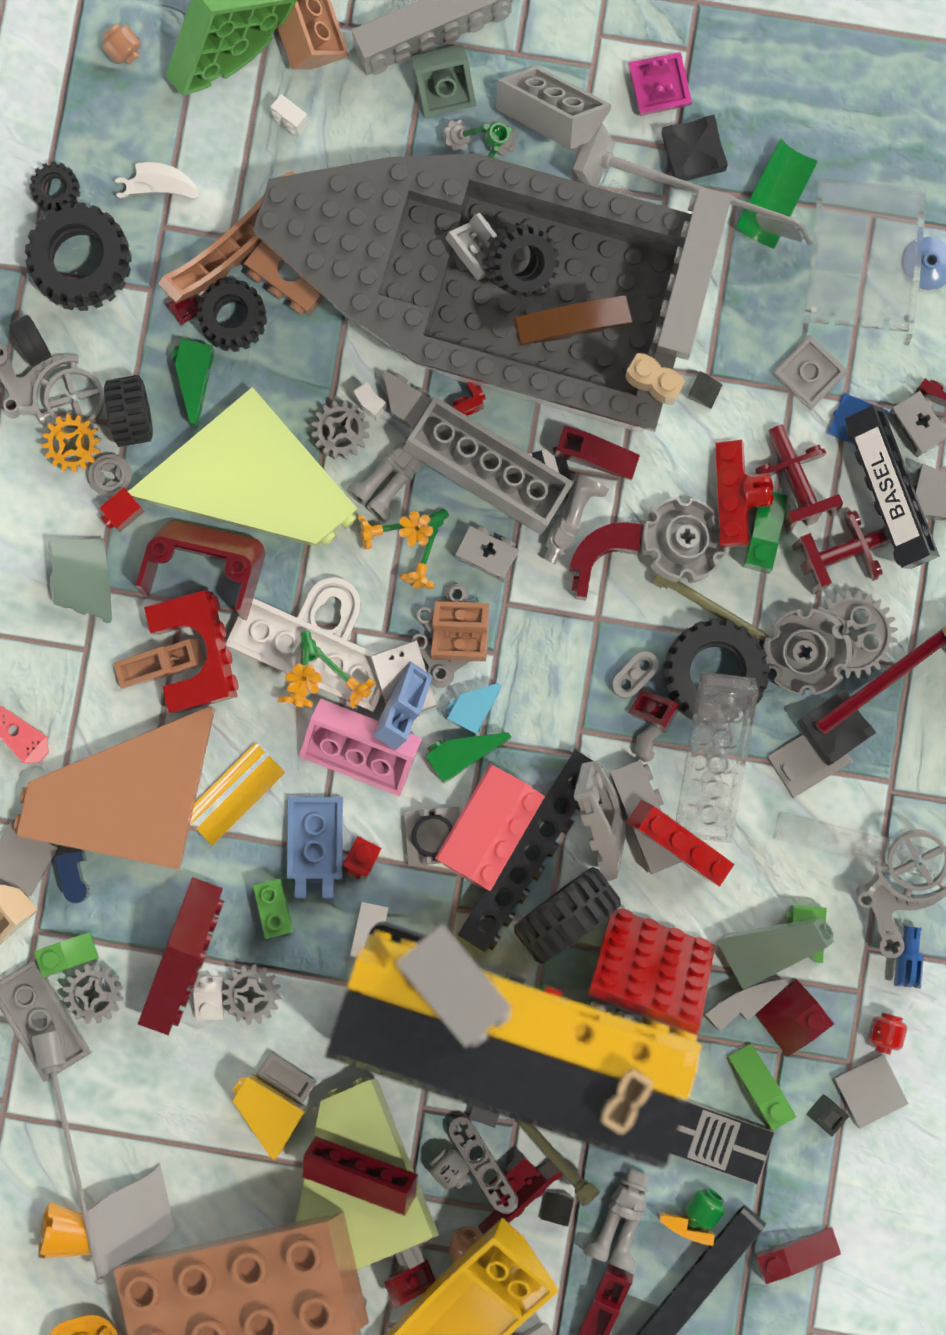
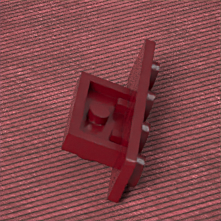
M521 1153L502 1170L517 1194L518 1205L509 1214H502L495 1209L478 1225V1229L483 1234L488 1232L502 1218L510 1223L514 1218L519 1217L529 1204L541 1197L555 1180L563 1176L550 1159L541 1168L537 1169ZM497 1176L488 1184L491 1185L495 1183L497 1180ZM500 1187L490 1192L492 1194L496 1191L501 1198V1202L498 1203L499 1205L502 1204L505 1207L509 1205L508 1199L511 1196L507 1197L504 1195Z

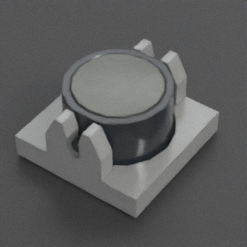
M459 807L404 811L408 866L441 864L435 857L459 818Z

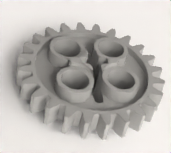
M847 591L846 599H842L837 593V602L833 603L831 600L826 599L829 607L825 609L819 606L818 609L842 621L844 628L840 635H848L850 633L849 628L854 627L857 631L872 624L877 625L876 629L858 635L857 642L850 639L854 650L851 664L849 667H841L840 672L845 670L846 678H849L851 672L855 671L857 678H860L861 670H865L870 676V667L874 666L876 669L881 670L879 661L882 660L888 663L889 660L885 656L886 652H895L889 646L890 643L898 642V639L891 637V633L898 631V628L890 627L889 625L895 620V617L887 618L885 615L889 612L890 608L886 607L881 610L879 607L882 600L879 599L872 603V594H869L866 599H862V593L858 591L856 598H852L850 591ZM860 609L866 610L869 613V620L862 625L857 624L853 618L854 613ZM871 634L879 638V645L873 650H869L864 646L865 637Z

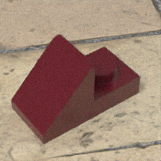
M641 689L628 713L666 733L679 711V704Z
M426 1259L411 1269L400 1270L389 1275V1279L384 1281V1285L394 1308L425 1293L436 1279Z

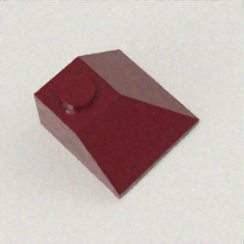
M797 979L779 992L755 1014L787 1057L814 1041L834 1025V1022L820 1004Z

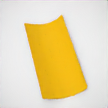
M254 743L195 802L191 824L265 753L257 743ZM268 756L196 828L198 832L213 846L285 774V771Z

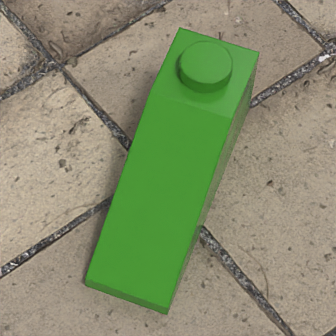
M752 1043L728 1056L770 1130L774 1131L797 1117Z

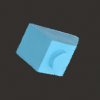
M496 683L460 694L457 700L452 698L445 711L449 714L447 721L476 736L502 686Z

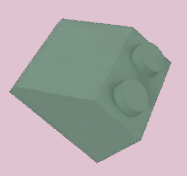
M463 44L411 56L425 118L477 106L468 57Z

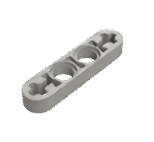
M464 1117L454 1119L449 1126V1134L490 1203L502 1214L513 1212L518 1205L517 1194L475 1125ZM459 1125L468 1126L465 1131L472 1141L467 1143L463 1136L460 1134L456 1135L459 1132ZM475 1146H480L483 1149V1156L478 1161H472L469 1157L470 1150ZM493 1169L497 1172V1180L491 1185L486 1184L483 1180L484 1173L487 1170ZM500 1187L504 1195L507 1197L511 1196L508 1199L509 1205L507 1207L502 1204L499 1205L498 1203L501 1202L499 1194L496 1191L492 1194L490 1192Z

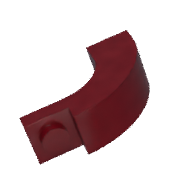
M627 522L612 523L596 529L585 537L577 547L569 571L579 573V576H573L571 591L576 592L575 599L586 601L591 570L600 557L612 552L637 555L643 525Z

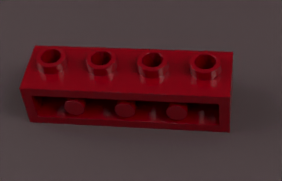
M315 1136L303 1155V1178L400 1215H406L416 1197L418 1174Z

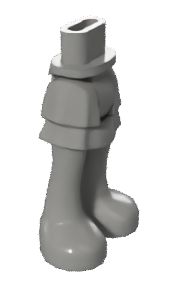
M408 437L404 439L405 442L390 449V454L384 457V461L369 478L361 483H353L347 488L348 494L361 505H365L378 486L393 471L396 475L367 505L368 510L384 523L391 515L389 504L393 497L409 480H412L414 473H418L422 461L402 450Z
M577 472L572 479L574 483L569 490L564 511L561 516L555 515V522L550 527L545 545L548 549L543 559L554 565L561 554L565 556L566 552L564 550L576 538V533L580 529L579 523L583 509L590 497H605L609 491V488Z
M632 1169L628 1170L625 1180L621 1179L620 1183L622 1185L611 1196L612 1202L608 1205V1214L600 1235L595 1242L587 1244L583 1254L607 1262L610 1246L621 1217L625 1218L622 1231L611 1254L609 1263L633 1272L635 1261L630 1256V1247L640 1220H642V1214L646 1211L645 1193H648L649 1190L646 1188L650 1176Z

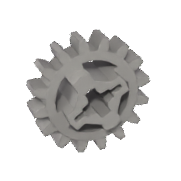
M333 401V408L331 409L324 405L325 413L316 412L315 414L319 422H312L311 424L312 428L317 430L311 434L313 439H319L315 444L317 449L324 446L323 454L327 456L332 452L334 460H337L339 454H343L344 459L347 460L349 452L357 456V447H366L362 439H367L370 436L368 432L364 431V429L369 428V422H362L366 417L365 413L357 414L358 406L355 404L350 409L348 408L347 401H344L342 406L339 407L337 402ZM340 413L343 414L342 417H337V418L331 417L332 415H335V414H340ZM354 420L359 427L358 435L351 430ZM345 425L346 433L336 435L335 427L341 428ZM323 426L330 431L327 441L323 437ZM348 442L350 444L345 447H338L342 443Z
M90 964L85 965V972H82L79 968L76 969L75 974L77 977L70 976L67 978L71 986L63 987L65 992H69V996L64 998L63 1002L71 1003L67 1011H76V1020L85 1016L86 1024H90L92 1018H95L97 1024L102 1023L103 1015L107 1019H111L110 1010L119 1011L120 1008L115 1003L124 999V997L118 995V991L124 989L123 986H116L115 984L119 976L110 977L111 968H107L102 972L101 964H97L94 970H92ZM91 975L89 983L85 986H78L83 978ZM103 979L107 981L111 991L105 989L102 984ZM96 987L95 991L100 993V996L94 998L92 1002V998L90 995H87V991L93 990ZM76 996L80 997L84 1002V1009L78 1004ZM101 1002H109L103 1010L96 1012Z
M253 965L251 971H248L246 966H241V974L234 970L231 972L234 977L233 981L229 979L224 981L229 986V989L222 990V994L228 995V999L222 1003L223 1005L230 1004L231 1008L227 1013L230 1015L236 1012L237 1022L245 1017L247 1025L251 1024L252 1018H255L257 1023L260 1024L262 1023V1015L270 1019L272 1015L269 1010H278L279 1007L274 1001L282 999V996L276 994L275 990L279 989L281 985H273L272 981L276 976L274 974L267 977V968L265 967L261 972H258L257 965ZM248 976L247 984L245 986H243L242 988H235L236 984L242 978ZM259 978L266 982L269 991L262 989L259 985ZM251 987H254V992L264 995V997L260 996L254 998L253 1002H249V997L241 995L239 992L244 993L250 991ZM234 998L242 1001L245 1005V1012L236 1005ZM261 1001H269L263 1010L255 1013L256 1005Z

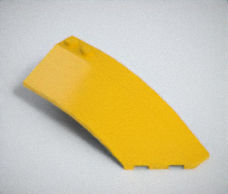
M502 1218L421 1295L386 1335H511L521 1324L553 1298L559 1289L524 1236Z

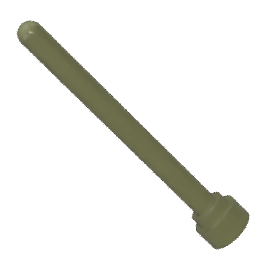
M658 574L654 577L652 584L660 589L662 587L666 589L669 587L722 620L734 621V624L739 627L743 625L749 629L748 633L756 636L761 643H764L765 639L769 637L767 633L684 583L669 581Z
M516 1121L575 1188L576 1199L583 1206L591 1203L600 1192L592 1182L583 1181L536 1127Z

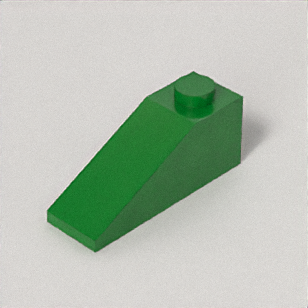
M181 339L179 346L174 347L172 362H175L190 424L193 428H198L215 350L209 344Z
M772 491L771 495H774L773 503L770 506L757 507L743 568L767 574L773 570L788 495Z
M509 732L452 739L444 743L438 740L427 748L429 753L425 757L443 784H445L509 741L512 736Z

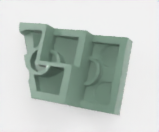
M104 539L50 541L48 547L53 570L49 583L53 604L63 608H71L83 615L88 613L102 618L105 623H111V592Z

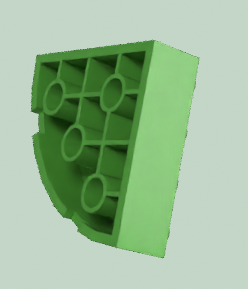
M191 0L165 75L182 96L211 87V82L221 76L225 79L250 63L273 40L271 34L279 24L284 25L297 0Z

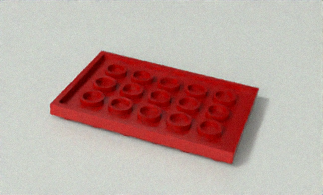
M617 909L608 918L588 995L697 1035L701 1026L715 945L705 938H696L685 934L678 928L663 926L654 919L634 915L627 909Z

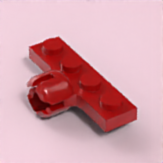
M742 440L715 443L720 545L722 548L749 545L748 511L753 507L770 506L773 503L774 495H771V491L774 490L773 482L767 473L745 474L744 443Z

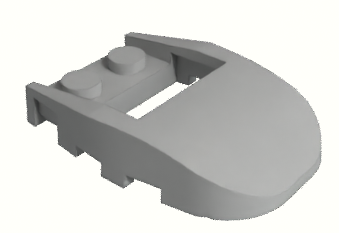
M598 760L582 763L574 798L575 801H578L582 811L581 819L584 827L590 826L593 838L589 839L592 851H599L597 859L601 872L607 881H611L618 877L624 850L626 833L624 814L617 791ZM604 814H607L610 824Z

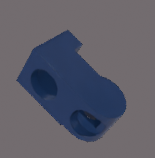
M85 850L55 856L64 897L72 903L84 902L90 894V887L84 881L80 862L87 861Z

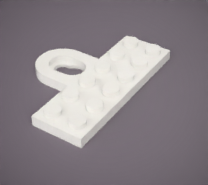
M327 578L315 584L310 590L298 618L253 598L248 619L242 620L238 616L226 642L227 647L287 673L293 672V666L301 661L299 644L302 641L300 633L310 631L312 639L316 641V646L350 678H355L359 683H365L368 679L376 682L370 689L372 693L367 698L362 697V701L357 706L374 713L382 696L370 655L376 653L348 641L360 614L361 601L354 586L343 579ZM337 597L342 604L340 623L332 630L321 629L315 622L316 611L329 598ZM320 658L308 661V665H312L315 672H319L322 676V681L317 683L320 689L346 701H351L349 697L352 691L345 685L346 682Z

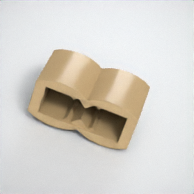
M636 354L625 376L626 380L633 387L642 391H649L656 400L667 405H674L686 382L678 372L669 368H661L655 359L645 354Z
M632 1068L625 1072L617 1085L616 1095L611 1097L603 1108L601 1121L621 1134L626 1132L635 1120L637 1107L642 1105L648 1098L652 1088V1081Z

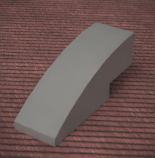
M777 979L754 984L744 990L741 989L728 995L703 1014L717 1030L721 1031L738 1014H741L745 1020H750L789 983L785 979Z

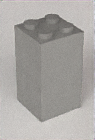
M443 924L396 962L398 967L465 1047L472 1044L475 1048L488 1037V1034L485 1032L493 1024L499 1028L511 1017L509 1011L512 1009V1006Z

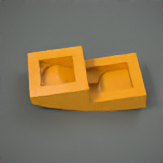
M659 1212V1220L675 1233L692 1241L713 1246L714 1233L712 1231H697L687 1228L688 1218L686 1216Z

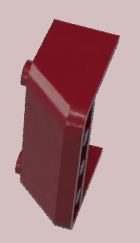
M170 520L164 523L147 544L135 584L143 596H150L158 565L170 561L176 549L226 561L225 573L227 577L233 582L242 584L235 609L242 620H247L266 555L263 544L255 538L178 520Z

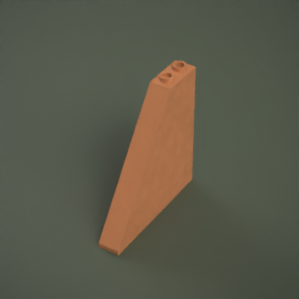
M210 707L204 708L28 782L27 788L23 787L20 796V803H23L22 813L17 814L14 830H17L16 836L181 870L215 710Z

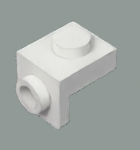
M204 976L197 978L193 991L196 1021L224 1019L222 977Z

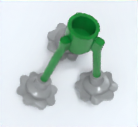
M463 120L456 122L448 121V127L443 129L445 135L444 143L446 146H450L453 152L458 149L466 150L467 144L472 141L470 135L484 133V139L490 146L488 157L491 158L497 152L502 156H505L508 151L513 152L515 150V143L518 140V135L513 134L514 127L506 126L501 122L494 123L492 126L484 124L481 127L470 129L469 126H464Z

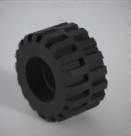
M509 223L505 225V230L497 229L495 231L497 236L495 238L490 236L488 242L491 244L489 248L484 247L483 253L487 254V258H483V265L488 267L484 271L486 276L491 278L490 281L498 286V288L518 297H521V295L532 297V292L538 295L542 292L541 287L548 288L551 284L549 279L551 277L555 279L557 274L553 272L554 267H559V261L555 260L559 253L558 249L553 248L555 245L554 241L548 238L545 232L523 223H515V225ZM527 245L530 250L529 264L522 272L513 274L511 268L512 257L519 248Z
M225 279L219 281L220 285L215 286L213 283L209 286L210 291L208 293L204 291L201 295L203 300L199 301L197 306L199 309L197 318L205 337L211 341L212 345L215 347L220 346L224 351L233 349L234 352H238L241 347H244L245 350L250 348V343L254 342L256 344L259 341L258 336L260 334L263 335L265 331L264 324H267L266 310L261 296L258 295L257 290L253 286L250 288L245 281L238 283L237 279H231L230 282L226 283ZM239 303L247 308L248 315L243 324L236 328H225L218 324L217 314L226 304Z
M133 375L106 380L104 385L105 406L111 434L116 445L123 447L151 442L153 437L152 418L145 385L141 377Z

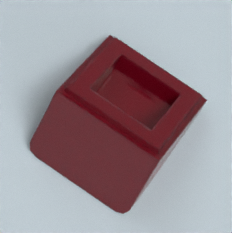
M169 296L164 299L181 326L197 316V312H199L198 302L194 296L177 303Z

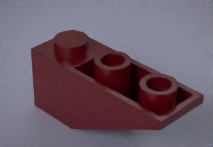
M564 425L555 457L632 481L640 454L591 433Z

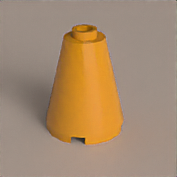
M48 1202L40 1234H42L41 1241L43 1243L39 1242L38 1258L49 1259L91 1255L83 1215L59 1204Z

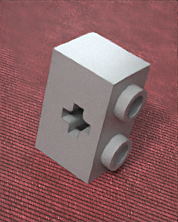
M920 391L894 406L889 412V415L917 458L946 440L945 421L941 417L937 418L932 410L934 409L932 401L927 395L923 396ZM924 419L926 424L918 427L916 422Z
M477 525L476 529L469 526L455 554V558L504 582L518 555V549L514 548L516 544L504 537L498 540L490 536L492 532L482 526ZM489 546H492L495 555L489 554L487 558L484 557V551L481 549H487Z

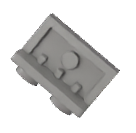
M481 213L475 214L469 223L450 231L445 237L476 280L486 277L484 270L488 267L483 265V258H487V254L483 253L484 247L489 248L491 243L488 242L490 236L494 238L497 236Z

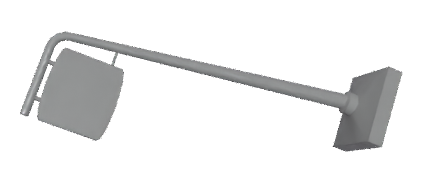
M603 123L590 142L582 145L573 168L583 184L594 187L599 186L605 168L610 167L697 194L699 187H702L613 156L612 151L615 143ZM733 197L731 198L730 204L757 212V222L765 232L799 242L805 239L808 246L812 245L805 226L799 220Z

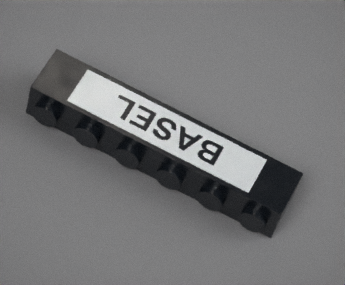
M872 405L845 418L847 424L845 428L846 434L855 445L856 460L860 466H863L866 474L864 481L867 488L874 495V507L876 512L882 516L885 524L883 531L893 545L895 562L901 568L913 569L940 557L883 407Z

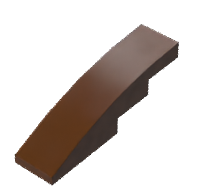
M626 295L552 308L518 316L513 319L519 345L570 339L574 335L599 332L604 328L626 326L632 322Z

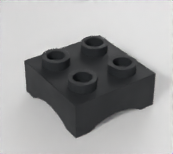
M715 114L692 122L669 125L662 128L661 135L673 177L688 181L726 171L728 164L720 141Z
M845 688L797 721L828 766L876 733L859 710L855 711L826 734H821L816 728L815 723L850 697Z

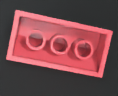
M490 764L435 859L472 884L491 891L545 796L525 782Z

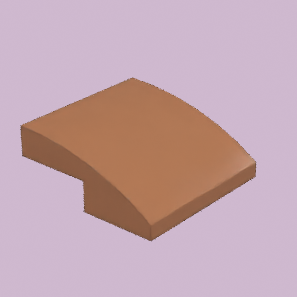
M435 601L432 623L434 630L431 649L432 660L486 662L489 603Z

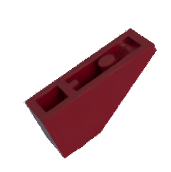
M830 1227L753 1254L762 1280L765 1284H769L793 1276L841 1255V1251L833 1228Z

